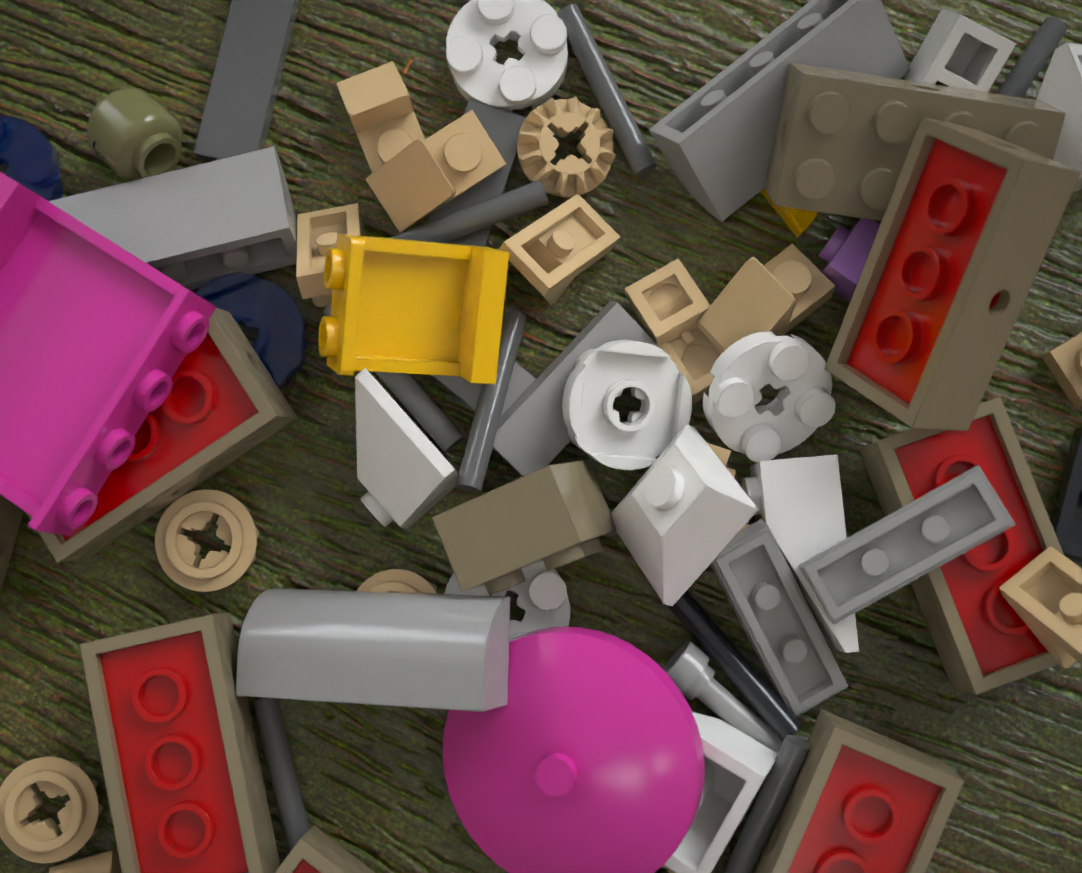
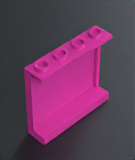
M0 172V494L33 517L28 526L35 531L71 536L73 531L83 525L93 514L98 503L97 494L112 470L120 467L130 456L135 445L134 436L149 412L157 409L169 395L172 387V376L187 353L194 351L206 337L209 329V319L217 307Z

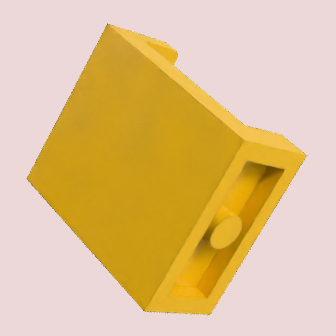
M337 233L336 249L329 248L327 250L324 262V285L326 289L333 291L331 315L323 316L319 326L318 346L320 356L327 357V366L339 375L353 376L354 371H362L366 368L372 372L459 376L470 383L496 384L509 252L482 246Z

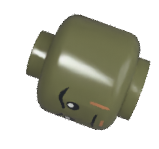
M124 88L110 93L97 103L87 123V140L93 151L117 175L128 181H134L170 172L178 163L181 155L183 131L177 119L153 96L139 88Z

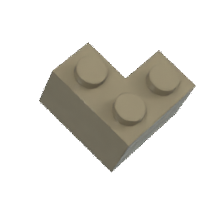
M589 460L548 465L432 517L461 591L465 592L485 585L489 596L525 582L526 579L522 569L543 560L548 572L603 550L599 538L616 531L610 510Z

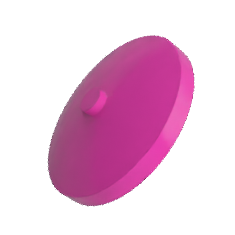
M568 626L550 627L518 636L509 641L507 705L486 711L452 709L448 711L442 747L444 775L450 798L463 826L475 843L490 859L508 873H655L674 854L692 826L702 798L705 770L703 745L698 725L690 706L672 678L647 654L616 636L583 627Z

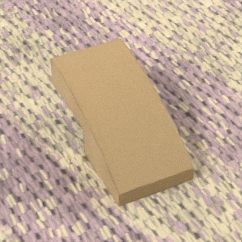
M679 258L624 289L646 333L659 348L671 357L669 359L676 364L679 373L685 375L691 388L693 405L703 399L704 392L707 396L709 395V387L714 379L710 371L722 352L697 327L698 320L707 311L710 304Z

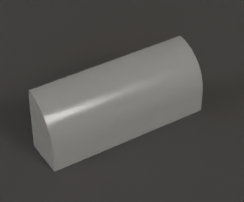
M811 0L649 129L677 178L696 201L711 215L723 222L764 189L790 63L900 79L910 71L881 0Z
M274 146L49 201L188 290L294 265L297 262V220L286 178Z
M268 589L255 599L243 622L238 645L236 696L468 711H486L506 706L508 702L510 596Z

